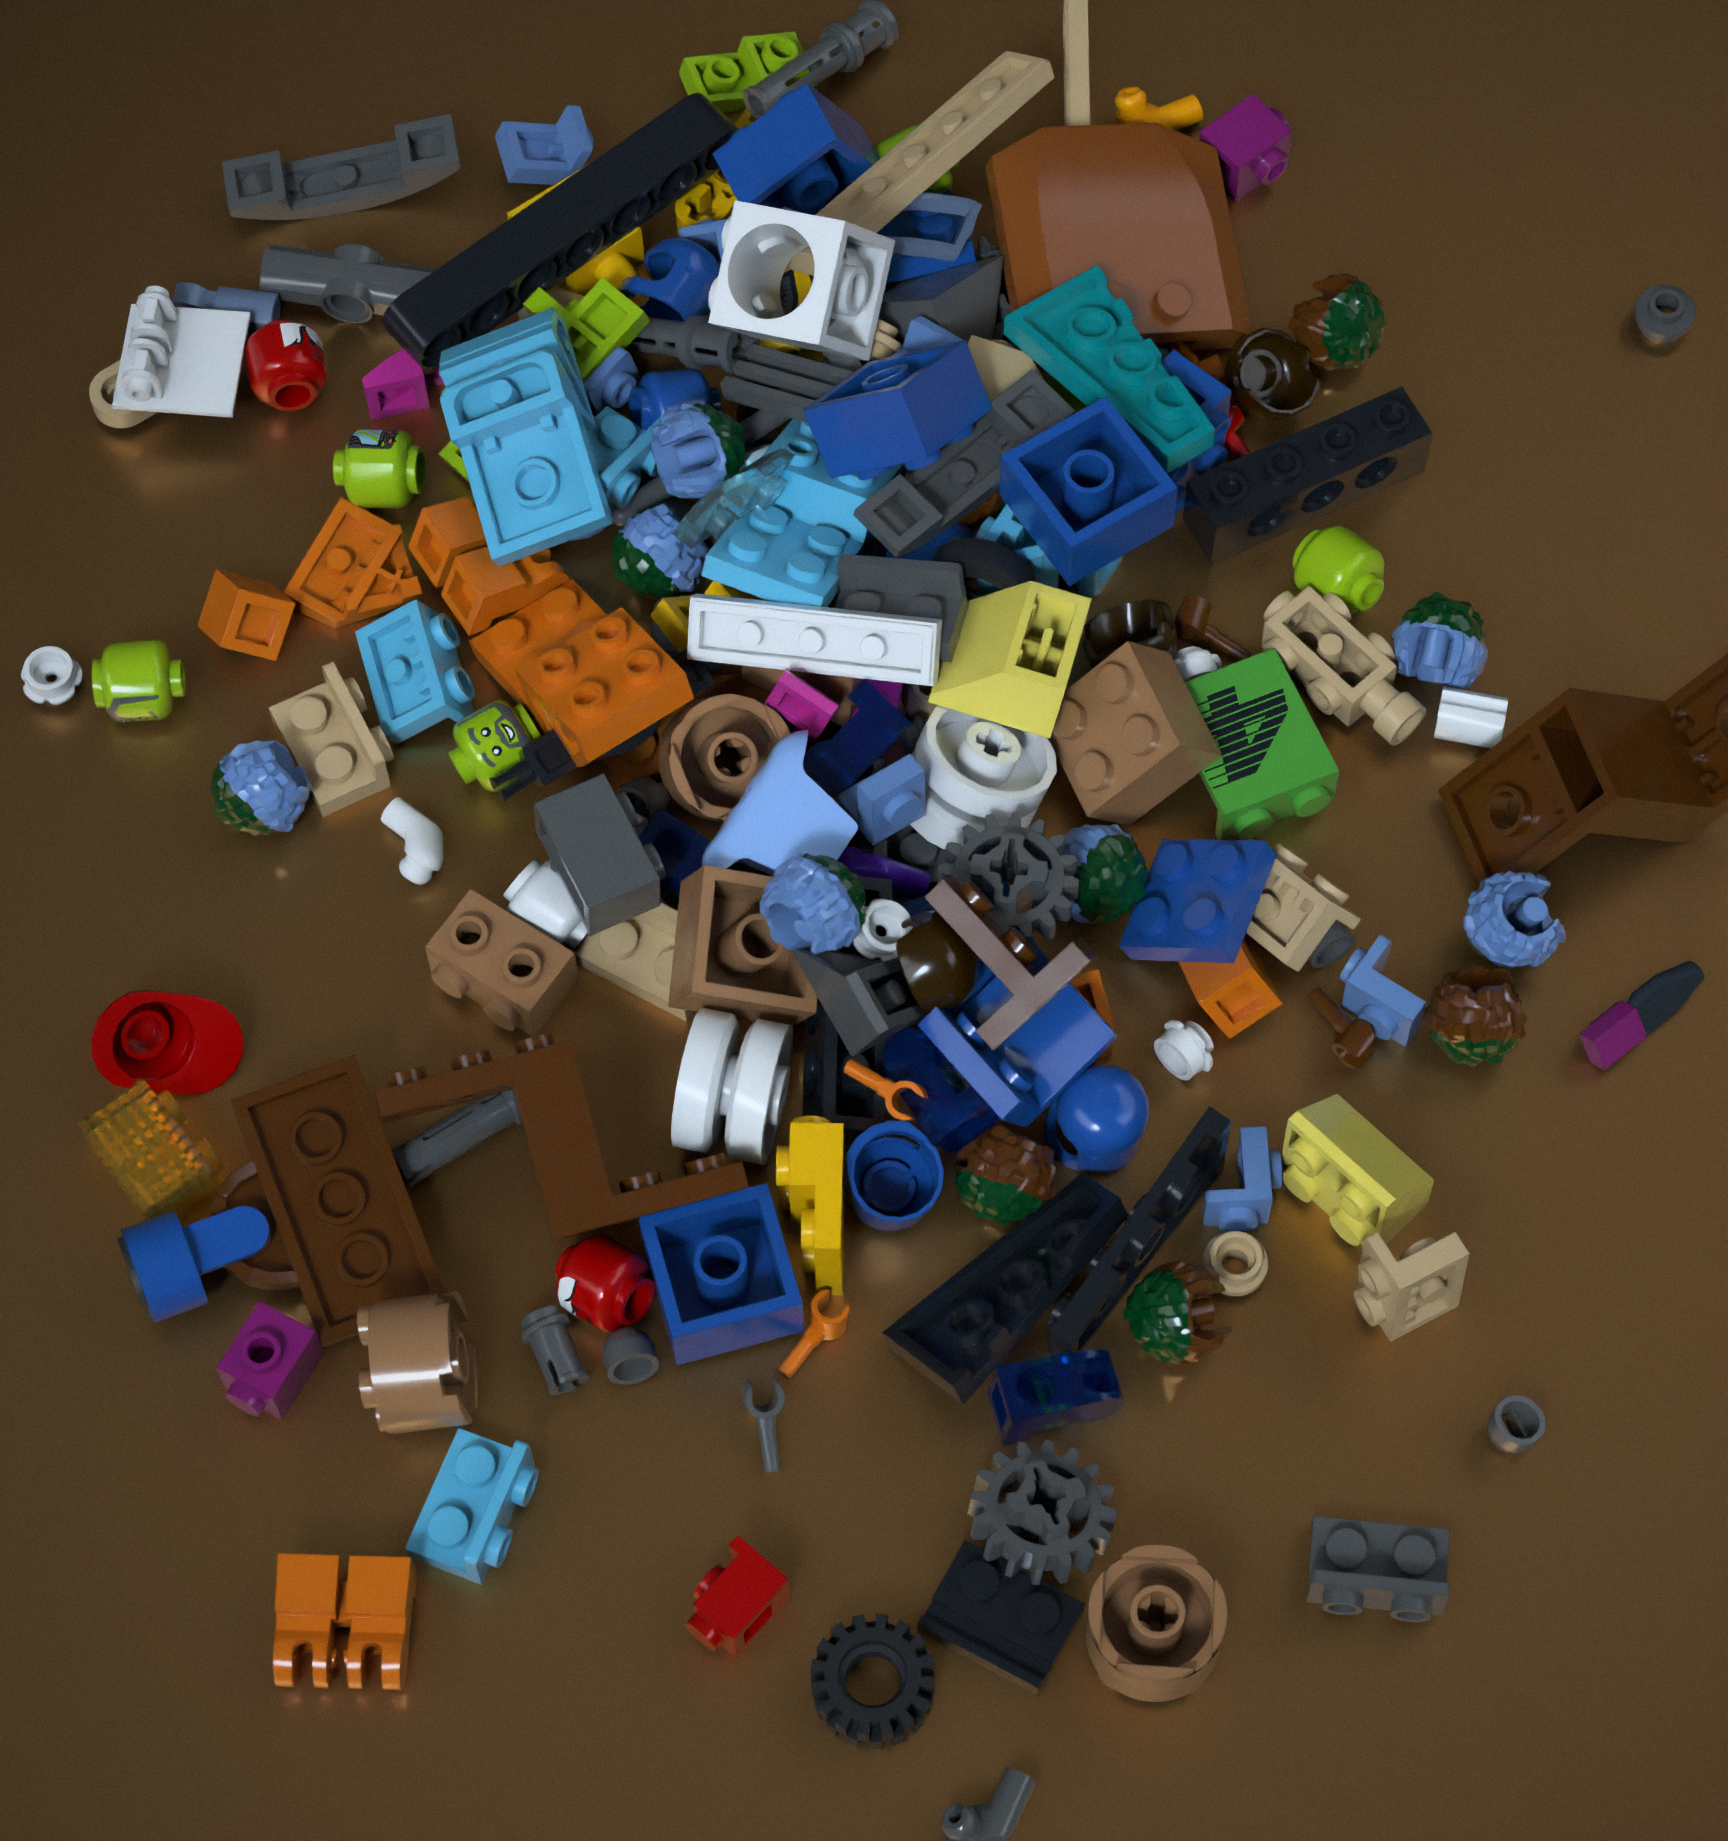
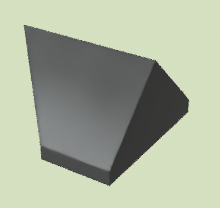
M1004 254L904 280L884 293L878 319L899 330L895 340L902 345L904 344L910 322L917 316L925 317L959 338L966 340L967 344L971 335L990 341L994 340Z
M810 947L792 950L851 1057L911 1027L928 1015L922 1011L913 997L898 957L882 961L881 958L877 957L875 959H868L863 955L839 951H825L813 954Z

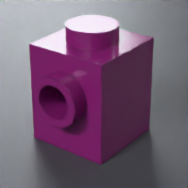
M1252 93L1200 131L1199 141L1217 148L1225 193L1237 202L1262 183L1265 185L1273 183L1285 172L1289 165L1292 130L1280 111L1275 108H1268Z
M259 1301L216 1369L227 1390L225 1397L233 1405L253 1416L258 1417L264 1410L283 1420L321 1360L324 1352L315 1330Z

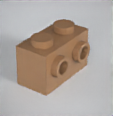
M469 889L425 946L431 978L438 987L455 998H462L464 994L483 1005L485 1014L500 1027L509 1031H513L518 1027L532 1037L539 1033L579 980L575 953L472 889Z

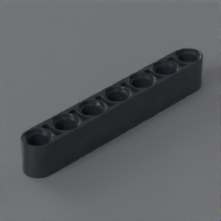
M694 93L685 97L392 301L382 317L384 329L421 368L428 370L438 367L441 351L486 334L524 307L523 303L538 287L546 292L719 171L720 167L713 153L729 142L731 136L739 129L705 95Z

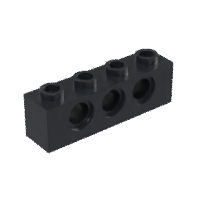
M1401 386L1188 480L1186 483L1183 520L1211 566L1424 472L1432 432Z
M857 876L865 892L866 903L864 906H869L870 902L874 899L892 901L891 879ZM876 926L877 935L885 936L886 929L883 926ZM853 941L849 947L843 946L841 949L835 950L861 955L855 948ZM818 998L816 1013L805 1019L802 1116H819L828 1119L831 1123H844L845 1148H850L855 1139L868 1128L886 1122L885 1099L879 1096L876 1091L845 1074L844 1067L850 1059H854L886 1078L888 1070V1039L851 1057Z

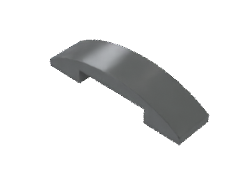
M452 114L394 125L395 140L284 163L279 150L222 162L229 213L231 217L257 220L312 219L356 212L417 193L461 169Z
M1033 369L990 402L992 409L972 426L974 432L970 436L947 445L940 451L942 457L926 467L917 469L906 479L899 474L855 509L853 515L896 558L906 555L933 540L997 492L1000 488V456L1075 414V410Z

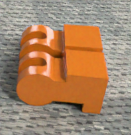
M467 496L422 508L408 546L436 588L444 586L441 596L468 636L489 629L493 619L520 610L569 581V577L561 565L556 561H549L551 557L549 548L504 566H498L491 560L475 501L471 502Z
M278 1553L275 1594L276 1631L273 1647L275 1685L280 1687H296L301 1659L304 1655L313 1653L312 1673L314 1687L330 1688L334 1668L339 1661V1648L335 1647V1628L350 1627L348 1648H344L343 1652L347 1667L349 1689L365 1688L370 1659L376 1655H382L381 1678L383 1689L403 1690L408 1667L413 1600L416 1598L418 1572L411 1557L349 1555L347 1579V1570L339 1555Z

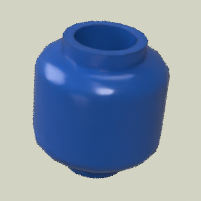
M699 370L650 371L642 377L639 386L632 388L630 391L628 403L629 419L640 426L642 430H647L664 412L677 408L681 404L694 405L699 403L702 406L710 405L715 410L722 411L721 397L717 388H709L706 378Z

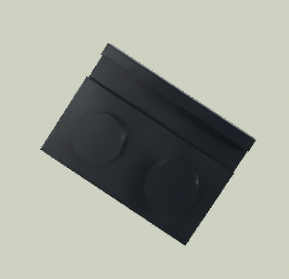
M965 1540L933 1595L932 1602L927 1611L921 1616L917 1624V1631L1038 1696L1050 1670L1053 1669L1082 1617L1085 1603L1042 1580L1039 1585H1033L1030 1574L1021 1569L1011 1578L1006 1576V1561L997 1558L987 1562L983 1558L984 1550Z

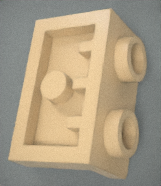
M333 661L321 666L325 679L324 683L269 707L272 721L289 750L295 765H300L304 769L307 779L311 782L310 794L322 817L391 787L386 763L394 759L390 745L380 726L377 725L369 729L361 713L368 710V707L353 676L343 680Z
M1277 842L1273 848L1277 856L1246 933L1285 965L1299 972L1335 920L1354 930L1361 918L1343 905L1350 896L1346 891L1319 873L1312 881L1303 874L1309 863L1282 843Z
M661 897L660 906L592 936L588 934L575 954L578 966L685 1022L688 1021L693 1011L668 1007L678 911L665 905Z
M1374 1232L1364 1238L1361 1261L1358 1264L1357 1290L1354 1291L1357 1307L1367 1323L1371 1326L1379 1324L1390 1342L1459 1306L1470 1253L1457 1233L1454 1232L1437 1242L1432 1237L1416 1242L1402 1253L1400 1261L1397 1262L1379 1233Z

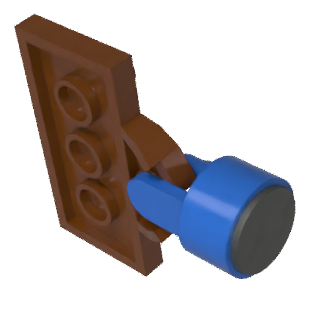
M355 1055L230 1100L252 1161L232 1171L217 1188L210 1217L181 1227L176 1212L173 1210L121 1229L123 1236L117 1238L146 1319L153 1317L155 1323L208 1304L209 1302L200 1276L225 1267L229 1273L251 1287L273 1292L299 1287L322 1348L359 1335L357 1326L359 1306L371 1305L377 1300L445 1292Z

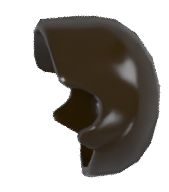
M1260 328L1237 339L1226 361L1224 370L1226 386L1231 390V399L1250 417L1273 421L1290 417L1309 408L1321 386L1320 378L1313 376L1310 369V349L1293 341L1291 336L1284 331L1270 328Z
M1149 599L1129 602L1104 611L1090 619L1085 625L1086 640L1083 641V647L1091 669L1127 641L1170 652L1172 657L1177 650L1178 636L1169 605L1164 601Z
M926 909L901 923L903 929L909 926H913V928L906 935L898 939L896 942V952L912 995L922 1011L929 1014L935 1007L948 1010L966 1001L972 995L980 979V963L977 954L935 909Z

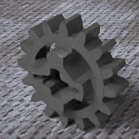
M1017 812L1012 813L1008 825L999 826L993 814H988L985 818L984 831L979 833L968 824L962 827L963 846L953 842L947 843L945 846V861L947 863L941 864L938 867V883L951 876H954L960 884L966 878L970 879L992 902L994 907L988 914L1004 932L1011 927L1015 928L1031 944L1032 934L1037 931L1048 940L1055 937L1056 923L1054 918L1059 921L1069 922L1072 916V903L1069 900L1078 899L1079 879L1072 877L1076 875L1077 858L1076 855H1062L1065 851V837L1062 834L1055 835L1048 840L1044 838L1045 821L1038 819L1032 824L1030 829L1021 827L1020 814ZM1009 867H1012L1014 885H1010L1009 896L1004 897L1003 879L1007 878V870Z
M1045 1440L1041 1452L1032 1454L1024 1441L1017 1442L1013 1460L998 1451L993 1454L990 1471L984 1469L978 1471L973 1489L975 1492H971L967 1514L974 1517L970 1535L975 1540L988 1539L983 1555L987 1562L995 1560L1000 1556L1008 1560L1005 1571L1006 1576L1011 1578L1021 1567L1030 1570L1032 1584L1039 1585L1044 1571H1053L1056 1579L1060 1584L1068 1582L1072 1565L1087 1574L1092 1569L1095 1555H1105L1112 1536L1110 1532H1113L1117 1518V1510L1110 1507L1114 1488L1112 1485H1096L1101 1469L1097 1463L1088 1465L1083 1469L1076 1464L1079 1454L1078 1449L1072 1447L1066 1452L1064 1457L1054 1455L1053 1442ZM1015 1485L1017 1491L1007 1493L1004 1503L998 1504L1002 1494ZM1086 1520L1083 1530L1070 1540L1068 1533L1078 1530L1080 1521Z

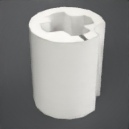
M1443 686L1433 738L1493 748L1502 738L1509 698Z

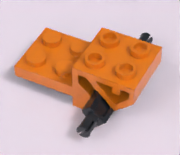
M573 579L569 580L469 640L475 658L518 704H522L530 718L535 722L541 735L540 738L520 749L518 753L521 761L489 779L493 789L515 777V782L496 793L502 801H506L507 798L533 782L542 788L576 767H583L594 759L613 758L635 749L656 731L663 717L693 700L694 695L711 686L713 678L710 674L727 664L687 659V648L671 658L622 607L607 615Z

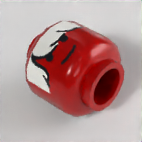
M287 319L273 320L254 332L245 344V361L250 386L258 400L282 411H297L313 403L315 398L326 387L328 370L322 342L316 331L306 324Z
M592 1235L580 1241L577 1245L568 1247L556 1264V1294L561 1307L602 1332H614L625 1326H633L646 1315L651 1307L655 1296V1285L652 1281L649 1262L641 1254L607 1235Z

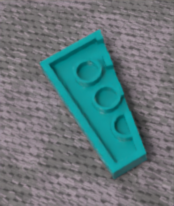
M1098 265L1005 316L1003 334L1086 406L1107 396L1166 473L1171 472L1213 447L1214 426L1178 376H1170L1161 364V352L1151 338L1145 340L1142 338L1132 324L1133 313L1122 298L1115 300L1107 289V277Z

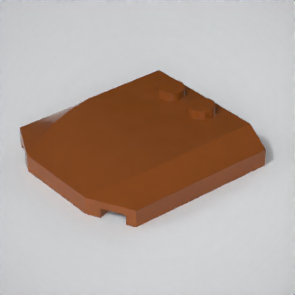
M1157 123L1052 126L1040 128L992 155L985 168L1001 255L1004 254L1003 270L1011 312L1098 265L1107 277V289L1115 300L1123 299L1133 313L1132 324L1144 340L1151 338L1153 343L1188 341L1191 350L1230 349L1234 346L1237 339L1252 332L1216 147Z

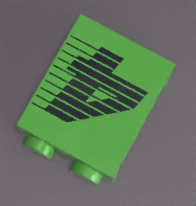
M1275 648L1185 682L1222 754L1217 760L1199 772L1218 809L1215 830L1218 840H1231L1238 836L1240 839L1257 837L1266 832L1274 822L1295 814L1298 817L1313 815L1324 809L1334 799L1339 769Z

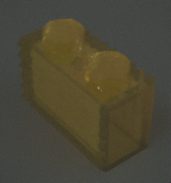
M144 1079L137 1080L133 1087H127L122 1094L115 1095L112 1101L105 1102L100 1109L93 1110L90 1116L83 1117L79 1122L87 1144L145 1221L175 1210L181 1225L213 1203L215 1191L221 1185L217 1174L225 1168L216 1152L203 1137L192 1143L181 1126L187 1123L188 1119L177 1101L167 1090L156 1096Z

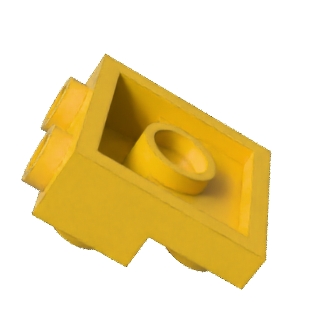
M801 1116L793 1119L790 1123L789 1146H777L776 1186H778V1210L790 1211L792 1233L801 1234L803 1272L815 1273L816 1294L821 1290L828 1289L831 1291L830 1296H843L845 1220L844 1123H831L828 1119L819 1116Z

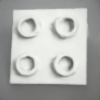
M160 286L147 287L145 293L138 296L137 303L131 304L112 408L233 418L251 317L250 312L174 307L173 302L169 299V292L165 288Z

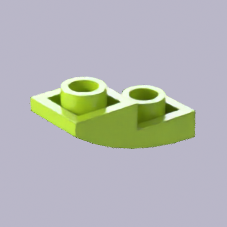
M795 31L742 37L737 52L684 57L679 75L688 96L694 93H701L722 113H728L747 108L744 103L743 92L750 86H755L765 77L804 51ZM805 68L786 81L785 85L789 87L807 75L809 70Z

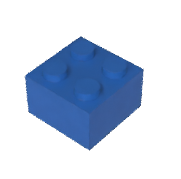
M808 83L803 84L797 90L783 95L777 101L775 107L751 125L737 130L731 136L729 142L713 153L738 201L779 209L785 206L811 215H816L880 159L861 124Z
M963 340L870 361L803 409L830 478L856 473L859 480H868L889 471L894 465L904 463L907 470H916L936 462L942 457L940 449L945 445L958 442L970 436L974 432L972 424L989 412L992 406L967 342Z
M1107 396L1000 456L999 495L1069 586L1174 527L1178 487Z
M767 1183L638 1217L644 1253L650 1265L652 1281L655 1285V1292L676 1366L804 1331L803 1303Z

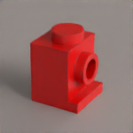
M739 1536L729 1544L731 1563L726 1568L720 1564L716 1565L697 1585L693 1594L697 1598L693 1603L694 1614L685 1623L692 1635L708 1649L715 1652L722 1646L735 1658L746 1649L791 1599L789 1578Z

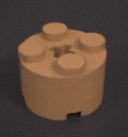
M739 694L704 697L683 707L676 713L662 732L658 754L660 775L671 797L683 809L697 817L714 821H725L731 810L736 807L746 792L745 789L766 761L774 745L782 737L791 733L784 720L776 711L754 698ZM720 743L724 748L735 747L738 751L739 757L731 762L733 771L731 774L727 768H717L714 763V758L720 754Z
M457 1291L377 1300L371 1305L358 1307L357 1326L362 1345L368 1346L370 1367L361 1368L359 1371L360 1395L365 1409L375 1408L376 1419L381 1432H388L392 1435L472 1424L473 1419L469 1413L476 1412L478 1403L476 1356L473 1341L465 1342L462 1332L458 1331L457 1323L469 1322L466 1307Z
M1168 1545L1136 1547L1122 1554L1121 1558L1103 1571L1095 1581L1088 1605L1086 1645L1089 1657L1098 1672L1099 1678L1109 1688L1141 1701H1170L1199 1690L1214 1670L1220 1656L1227 1625L1226 1598L1217 1579H1214L1199 1564L1200 1560L1189 1552ZM1156 1615L1162 1617L1161 1623L1164 1630L1162 1632L1151 1631L1147 1623L1148 1616Z

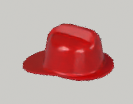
M146 989L130 991L111 1002L104 1012L97 1017L91 1034V1057L98 1073L111 1084L130 1090L177 1095L203 1094L221 1086L236 1071L243 1054V1033L235 1016L220 1002L196 995Z

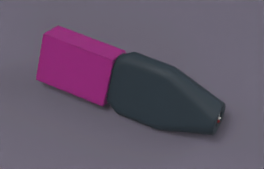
M1689 960L1658 973L1631 993L1627 1003L1623 1000L1616 1002L1593 1020L1585 1030L1579 1033L1590 1063L1606 1070L1647 1037L1646 1033L1653 1032L1672 1017L1704 980V974L1700 967Z

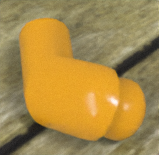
M1135 86L1122 89L1115 98V104L1118 108L1115 116L1121 124L1157 123L1179 131L1202 121L1204 117L1201 104L1192 93L1163 106L1147 102L1146 93Z

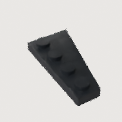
M1209 1106L1149 1192L1144 1194L1134 1205L1125 1220L1124 1227L1111 1244H1104L1096 1253L1085 1272L1087 1278L1076 1294L1073 1296L1068 1292L1059 1300L1046 1321V1325L1051 1328L1048 1344V1353L1070 1368L1203 1198L1205 1192L1210 1189L1224 1169L1231 1120Z
M1084 1173L1079 1175L1055 1194L1052 1200L1045 1202L1036 1212L1030 1214L1028 1218L1021 1221L884 1330L882 1333L891 1350L964 1405L1126 1220L1128 1213L1120 1197Z

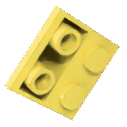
M1028 581L967 601L968 610L952 662L940 661L938 683L932 687L928 703L1050 739L1092 599L1034 581Z
M1338 1094L1302 1108L1288 1119L1281 1153L1282 1180L1297 1198L1307 1203L1312 1200L1330 1216L1329 1220L1334 1230L1347 1243L1353 1246H1358L1359 1244L1363 1246L1365 1237L1378 1232L1385 1244H1387L1428 1205L1434 1179Z

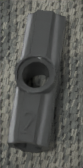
M359 244L340 245L334 250V253L270 245L269 249L265 248L263 254L259 288L263 292L278 293L281 301L321 306L329 316L339 321L363 323L370 320L373 314L384 315L392 301L437 270V268L384 261L378 252Z

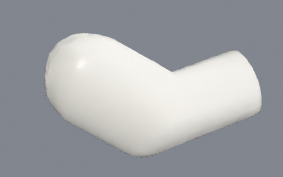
M396 797L384 809L381 822L405 840L404 850L406 856L399 863L400 873L409 881L422 885L430 881L433 871H439L444 862L443 833L437 824L401 797Z

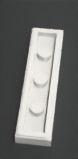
M696 593L690 597L687 659L934 686L938 683L942 619Z

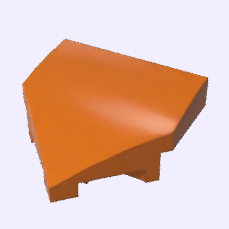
M340 497L282 594H285L295 603L294 610L336 629L401 607L415 599H421L423 593L417 576L414 577L402 541L403 532L400 524L392 525Z

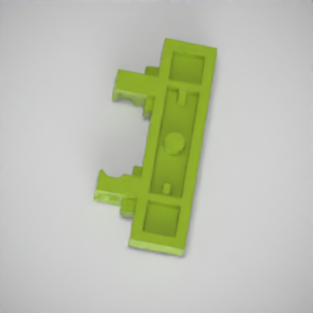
M603 277L580 302L573 298L565 308L540 287L523 303L531 316L554 308L565 320L583 383L618 346L625 349L650 323V319L641 308ZM450 441L439 455L451 468L469 482L460 448Z

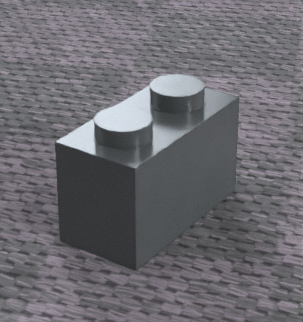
M601 774L534 803L536 833L590 936L660 906V881L666 878L662 861L651 843L642 846L633 829L638 826V820L628 796L624 791L615 794L605 774Z

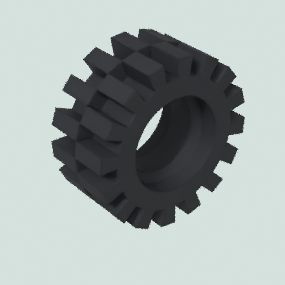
M876 1613V1621L865 1622L864 1614L853 1616V1625L845 1628L842 1622H840L831 1629L832 1637L828 1641L822 1638L817 1646L816 1660L812 1659L810 1670L815 1710L819 1719L824 1718L827 1722V1730L835 1737L839 1733L846 1736V1744L858 1748L859 1741L870 1742V1749H882L883 1741L892 1740L895 1746L905 1741V1733L909 1730L915 1734L923 1725L925 1713L930 1714L933 1705V1694L935 1692L932 1654L928 1655L926 1642L921 1635L918 1634L914 1637L910 1634V1625L900 1619L895 1626L888 1623V1615ZM871 1657L888 1661L894 1666L900 1677V1686L894 1697L886 1703L876 1706L858 1702L850 1695L846 1687V1678L850 1669L860 1660Z

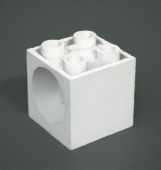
M735 200L732 215L726 220L722 231V247L724 252L719 275L713 281L709 291L708 303L711 312L708 323L764 341L869 361L895 240L847 221ZM810 246L815 266L812 286L804 301L794 311L785 315L780 301V284L783 273L791 259L801 250Z

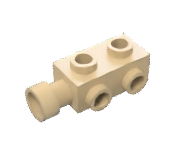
M1308 586L1296 597L1290 591H1285L1270 603L1263 615V618L1266 620L1264 622L1261 643L1263 652L1272 648L1276 649L1287 672L1307 689L1308 696L1319 710L1328 715L1334 714L1347 727L1366 713L1374 720L1373 729L1392 746L1404 741L1419 726L1426 715L1427 709L1408 691L1399 693L1393 687L1397 666L1394 664L1395 654L1391 646L1380 635L1370 633L1365 637L1349 623L1351 621L1350 611L1338 596L1329 592L1321 597ZM1304 643L1311 645L1315 650L1312 651Z

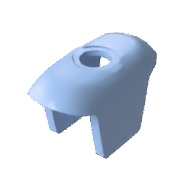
M800 730L786 735L774 745L766 761L745 789L746 792L736 807L731 810L714 839L706 847L702 856V866L708 865L726 869L735 863H743L773 877L774 871L779 865L801 853H808L814 856L825 855L838 860L856 833L858 825L805 773L803 760L808 740V730Z

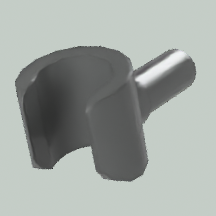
M771 1377L773 1397L767 1404L758 1406L752 1403L753 1393L748 1379L744 1381L740 1394L746 1408L756 1417L764 1473L781 1471L775 1428H777L776 1415L784 1406L785 1395L783 1389L773 1377Z

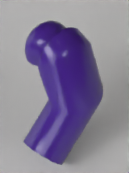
M855 847L845 848L837 860L838 862H843L856 876L891 879L892 893L912 900L925 896L930 885V876L927 871L875 853H864Z

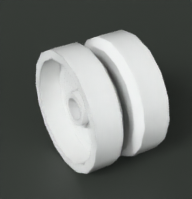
M935 707L911 754L925 770V816L910 825L928 842L944 850L948 842L958 843L963 846L962 827L966 824L975 828L979 833L984 831L985 818L988 814H993L999 826L1008 825L1012 813L1017 812L1020 814L1021 827L1028 828L1057 773L1056 753L1048 738L945 707Z
M700 1007L689 1031L681 1061L672 1112V1147L708 1153L717 1144L726 1121L725 1147L729 1157L765 1165L770 1156L786 1104L790 1082L793 1026L757 1019L745 1034L739 1052L740 1025L736 1015Z

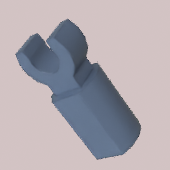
M176 283L172 300L174 307L250 312L251 317L247 335H252L267 323L280 319L281 313L278 293L219 286L217 291H209L194 283Z

